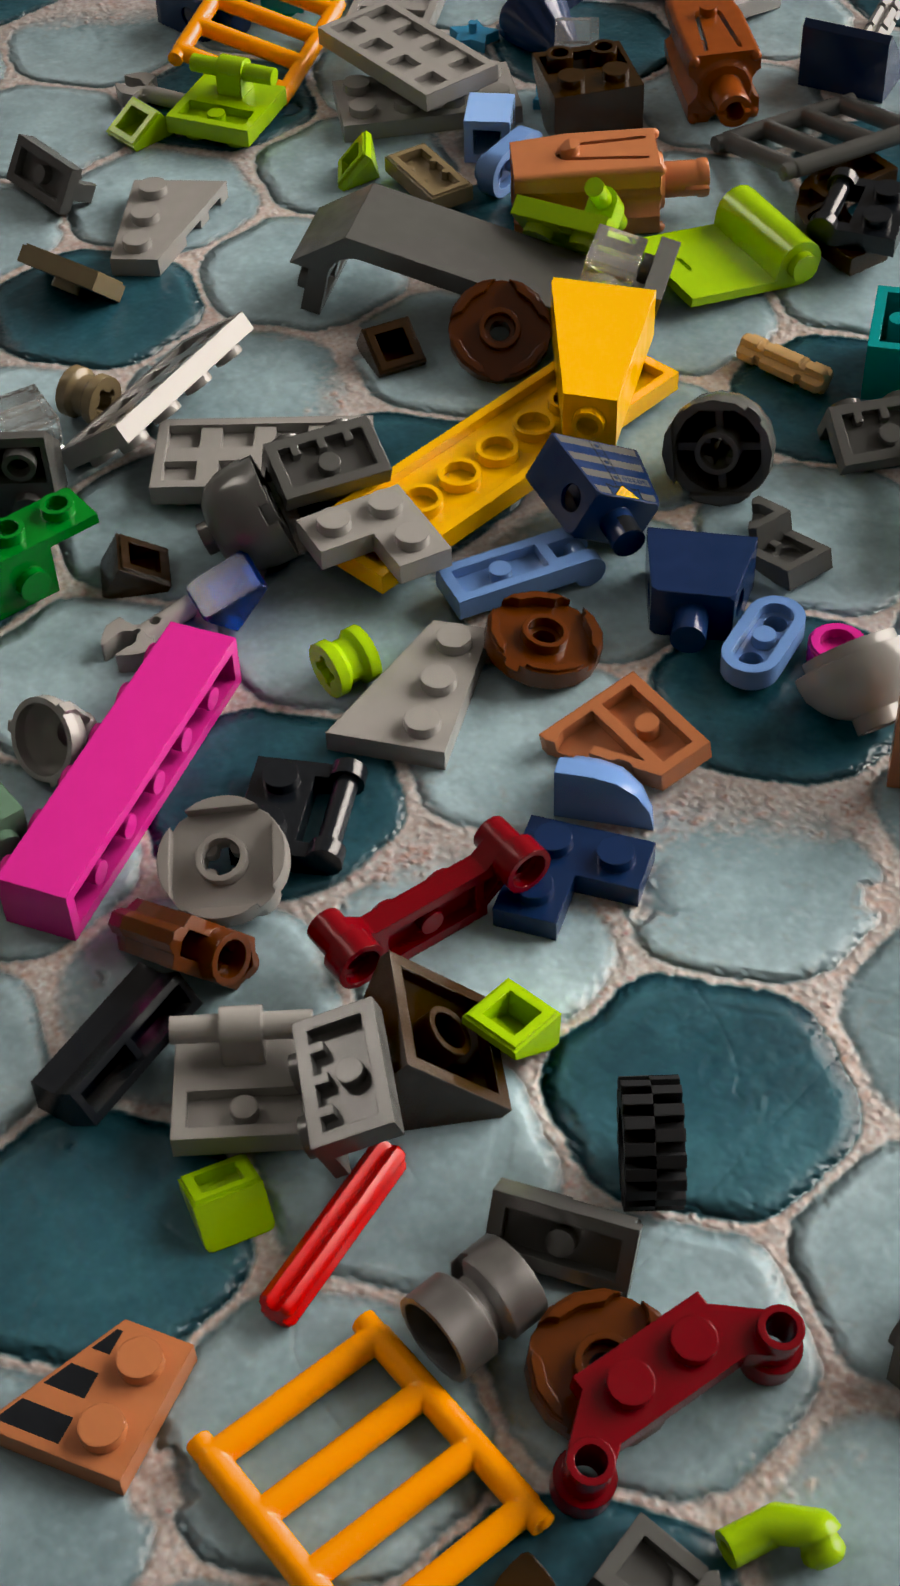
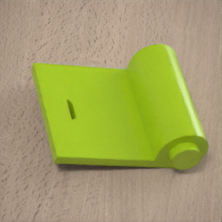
M749 185L734 187L723 196L716 210L714 224L631 239L630 244L631 250L643 261L645 252L652 255L656 254L662 236L681 242L667 285L691 308L800 285L814 276L821 261L819 246Z

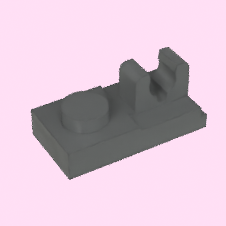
M18 134L6 179L60 215L70 213L73 201L91 203L96 189V184L81 180L83 169L61 156L60 153L34 136Z
M501 1177L493 1189L486 1233L497 1235L508 1242L522 1256L533 1272L591 1289L607 1288L623 1292L621 1297L627 1298L631 1290L643 1224H641V1220L638 1217L574 1200L573 1197Z

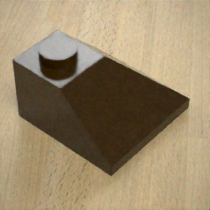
M390 950L381 956L363 999L372 996L382 1009L404 1131L501 1118L509 1113L512 1108L500 1050L462 1024V1016L486 996Z

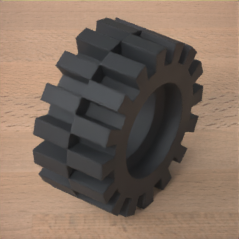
M678 1074L618 1076L617 1144L623 1211L684 1210L687 1191V1154L685 1149V1142L687 1140L686 1128H684L685 1110L684 1103H682L683 1092L682 1085H680V1077Z

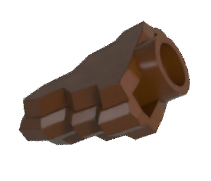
M136 898L127 908L121 907L112 911L108 922L112 932L117 935L119 950L237 990L246 979L253 976L259 967V958L255 949V937L140 898Z

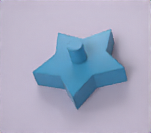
M470 20L467 26L450 27V36L475 51L485 53L486 45L499 40V29L483 27L478 20Z

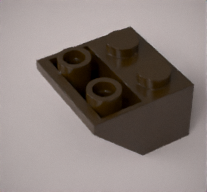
M601 39L592 42L590 45L571 48L567 46H553L547 51L532 53V64L543 125L549 136L565 133L643 128L644 83L620 41Z

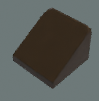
M408 316L362 329L356 343L360 354L378 378L419 367L427 362Z
M115 534L100 563L102 596L107 599H117L169 592L172 583L168 549L126 535Z

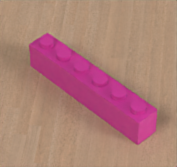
M170 622L158 641L148 646L142 664L132 679L122 684L114 705L103 721L93 726L86 746L73 765H68L63 770L57 788L42 809L36 810L32 815L27 832L12 854H7L1 860L0 899L6 921L77 941L242 682L236 637Z

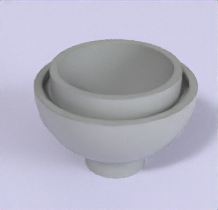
M894 627L882 629L841 644L802 665L805 675L795 681L796 687L805 702L819 713L836 720L852 721L858 737L895 723L900 696V635H897Z

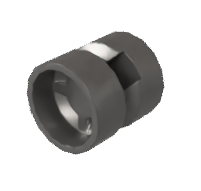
M486 1233L450 1262L451 1276L436 1272L400 1301L402 1316L416 1343L442 1373L460 1383L499 1353L498 1339L504 1340L508 1336L514 1339L518 1338L539 1321L548 1309V1301L543 1287L533 1270L508 1242L494 1234Z

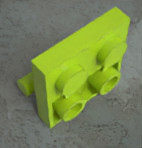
M193 53L189 60V68L192 72L203 73V75L166 115L167 131L185 135L193 140L206 139L226 143L234 148H249L287 104L286 87L276 85L278 70L275 67L253 64L249 58L222 53L219 57Z
M592 177L585 183L584 190L589 198L584 210L519 194L516 195L510 213L523 228V234L627 269L632 250L620 234L628 223L627 217L624 214V204L612 187L605 185L600 178Z

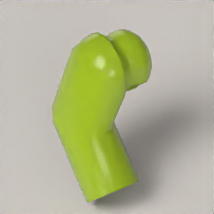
M774 1501L715 1531L718 1548L727 1564L733 1570L780 1546L798 1547L803 1564L817 1571L836 1565L843 1560L846 1553V1545L837 1532L841 1524L835 1516L824 1508Z

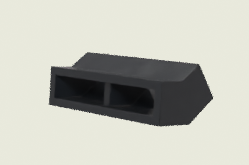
M139 962L31 1081L38 1108L71 1126H97L170 1042L168 1030L169 1016L193 1015L203 1002L179 972L161 973Z

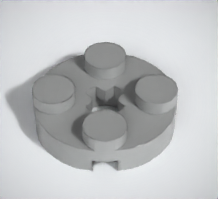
M233 795L206 798L185 810L184 812L187 814V817L178 823L174 831L169 827L162 837L156 861L161 887L176 907L182 912L225 927L241 925L253 920L257 916H265L273 912L281 902V891L287 883L291 868L289 843L273 817L261 810L256 803L249 799ZM229 847L232 854L239 858L237 865L230 872L219 875L216 869H208L209 861L219 859L221 849Z

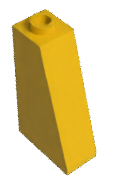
M553 277L551 282V336L561 432L563 435L616 446L654 336L656 290Z

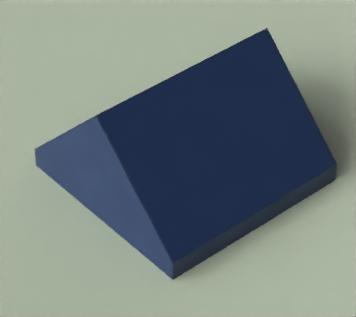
M806 17L802 32L798 85L842 95L853 92L857 98L883 103L900 79V51L893 36Z

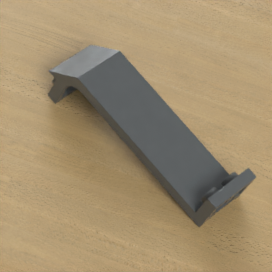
M372 183L319 207L294 252L290 263L302 266L297 283L299 287L304 288L301 309L320 315L347 260L357 259L460 295L482 280L496 279V281H509L511 279L519 281L539 294L549 311L550 322L551 282L553 277L656 290V318L681 242L662 236L656 254L652 255L645 252L639 272L636 273Z

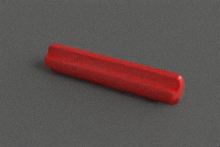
M385 1141L367 1148L351 1170V1174L346 1177L261 1293L259 1303L261 1305V1312L265 1317L284 1328H289L297 1323L406 1170V1154L399 1146Z

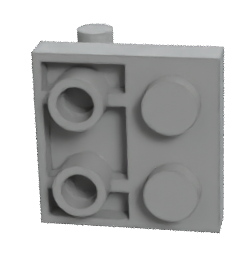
M262 1004L219 1006L218 1014L169 1016L170 1045H175L170 1144L173 1157L304 1150L297 1129L298 1117L305 1115L303 1098L297 1092L292 1082L287 1059L288 1055L295 1053L291 1024L312 1017L313 1009L264 1011Z

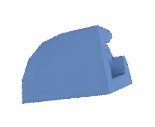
M575 755L573 758L559 757L554 771V816L654 831L653 806L642 783L624 767L599 758Z

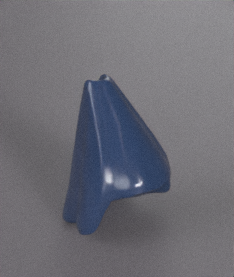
M508 0L502 6L499 24L496 25V28L499 29V34L508 42L531 53L547 51L553 46L578 47L567 0Z

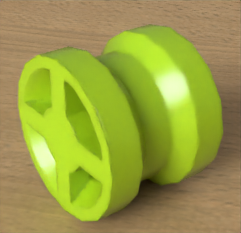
M356 624L341 630L338 639L332 642L323 639L310 645L309 658L313 671L324 690L334 698H340L350 693L354 683L358 681L369 683L377 679L382 673L381 660L373 641Z

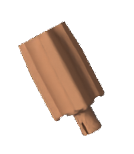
M656 128L565 133L509 142L511 205L513 207L516 195L519 194L584 210L589 198L584 190L585 183L592 177H598L605 185L612 187L624 204V214L627 217L628 223L626 228L620 232L621 235L660 233L665 228V224L660 221V209L664 208L665 198L706 197L709 195V161L706 157L691 160L664 161L662 151H658L656 139L659 137V131ZM514 218V231L523 234V228Z

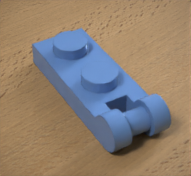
M561 527L452 562V566L436 571V585L458 618L462 620L500 607L503 599L515 593L529 591L547 592L574 582L584 587L591 586L603 577L606 565L595 550L587 549V540L574 538Z

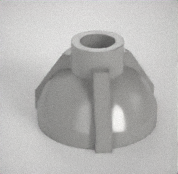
M39 695L27 698L19 704L12 720H8L7 731L11 732L14 753L26 773L37 781L50 783V787L58 785L63 770L68 765H73L86 746L90 731L97 724V721L90 713L85 712L71 701H64L50 695Z

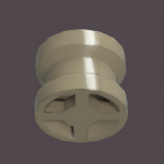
M78 364L72 365L64 371L59 379L55 395L56 406L61 414L72 418L82 416L84 421L90 424L121 396V387L118 380L112 376L103 373L95 375L89 368Z

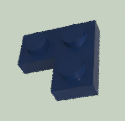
M531 815L524 834L531 835L550 854L551 862L549 869L544 877L527 891L514 893L505 885L502 886L492 908L493 926L556 941L575 892L638 907L655 861L656 842Z

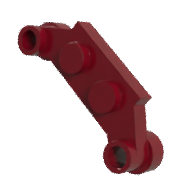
M502 816L491 817L477 829L474 835V844L477 848L468 857L448 868H441L433 872L425 881L395 898L381 901L370 912L361 917H345L336 908L326 909L311 921L307 929V936L324 954L325 967L344 988L354 989L371 980L379 958L389 950L409 960L487 915V905L503 885L514 893H521L531 889L548 871L551 862L550 854L531 835H520Z
M697 1291L572 1376L569 1389L577 1398L578 1404L567 1449L557 1458L549 1480L550 1495L557 1508L564 1514L576 1519H590L604 1512L609 1506L617 1488L618 1474L616 1462L619 1452L740 1368L748 1379L759 1385L777 1386L786 1382L795 1372L803 1356L805 1324L800 1314L793 1308L782 1304L771 1305L766 1309L708 1304ZM770 1336L778 1338L781 1342L773 1340ZM584 1465L592 1468L598 1477L584 1476L578 1471L577 1466Z

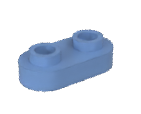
M522 125L517 126L486 153H483L477 160L474 171L479 190L482 193L497 198H503L511 192L509 142L543 137L542 133Z
M776 595L761 597L753 601L722 645L720 673L725 681L743 690H760L775 683L803 641L806 623V613L803 607L793 599Z

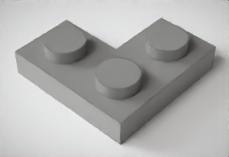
M399 484L376 490L371 494L333 507H327L319 512L296 519L297 538L322 570L375 552L400 584H404L452 566L451 546Z

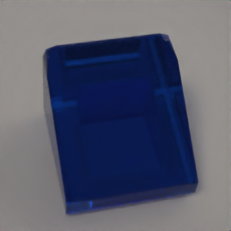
M241 550L195 578L186 587L189 596L205 621L237 632L268 589L266 582L249 555Z

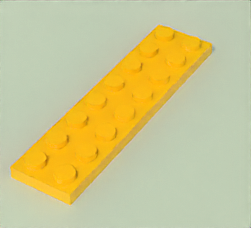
M646 356L622 428L678 390L679 372ZM554 361L392 466L391 481L355 491L333 506L371 494L376 490L399 484L452 547L534 490L525 475L552 432L562 434ZM375 552L336 565L381 594L386 593L399 583Z

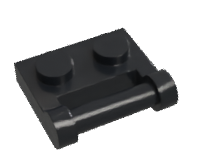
M836 168L828 180V194L820 211L815 212L811 216L807 225L808 237L821 245L893 257L900 242V182L890 179L876 181L859 178L857 173L851 168ZM845 201L858 203L850 223L839 222L838 220Z
M258 756L245 798L256 803L261 810L269 813L285 834L291 853L290 872L333 876L342 870L346 856V848L342 844L355 797L364 791L368 769L361 761L351 757H342L336 759L333 764ZM317 793L330 794L318 837L313 838L310 842H303ZM228 848L231 865L236 866L239 858L235 857L231 849Z

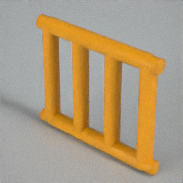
M203 0L174 43L167 58L172 65L181 66L182 63L189 64L193 53L219 57L194 47L199 38L203 36L289 69L283 80H277L276 85L286 87L287 104L285 106H287L323 48L319 44L318 27L341 18L346 8V3L344 0H279L320 15L321 17L317 24L312 26L245 0ZM218 10L304 41L305 44L300 52L297 53L212 21V18Z
M373 1310L362 1313L352 1325V1330L355 1334L214 1437L208 1430L196 1434L186 1446L187 1452L198 1464L199 1470L290 1586H334L332 1581L472 1471L477 1474L503 1505L401 1586H457L526 1529L532 1536H537L549 1528L555 1519L554 1514L541 1501L537 1492L394 1331L384 1324ZM375 1358L401 1387V1390L261 1494L235 1461ZM423 1413L451 1446L309 1555L282 1520Z

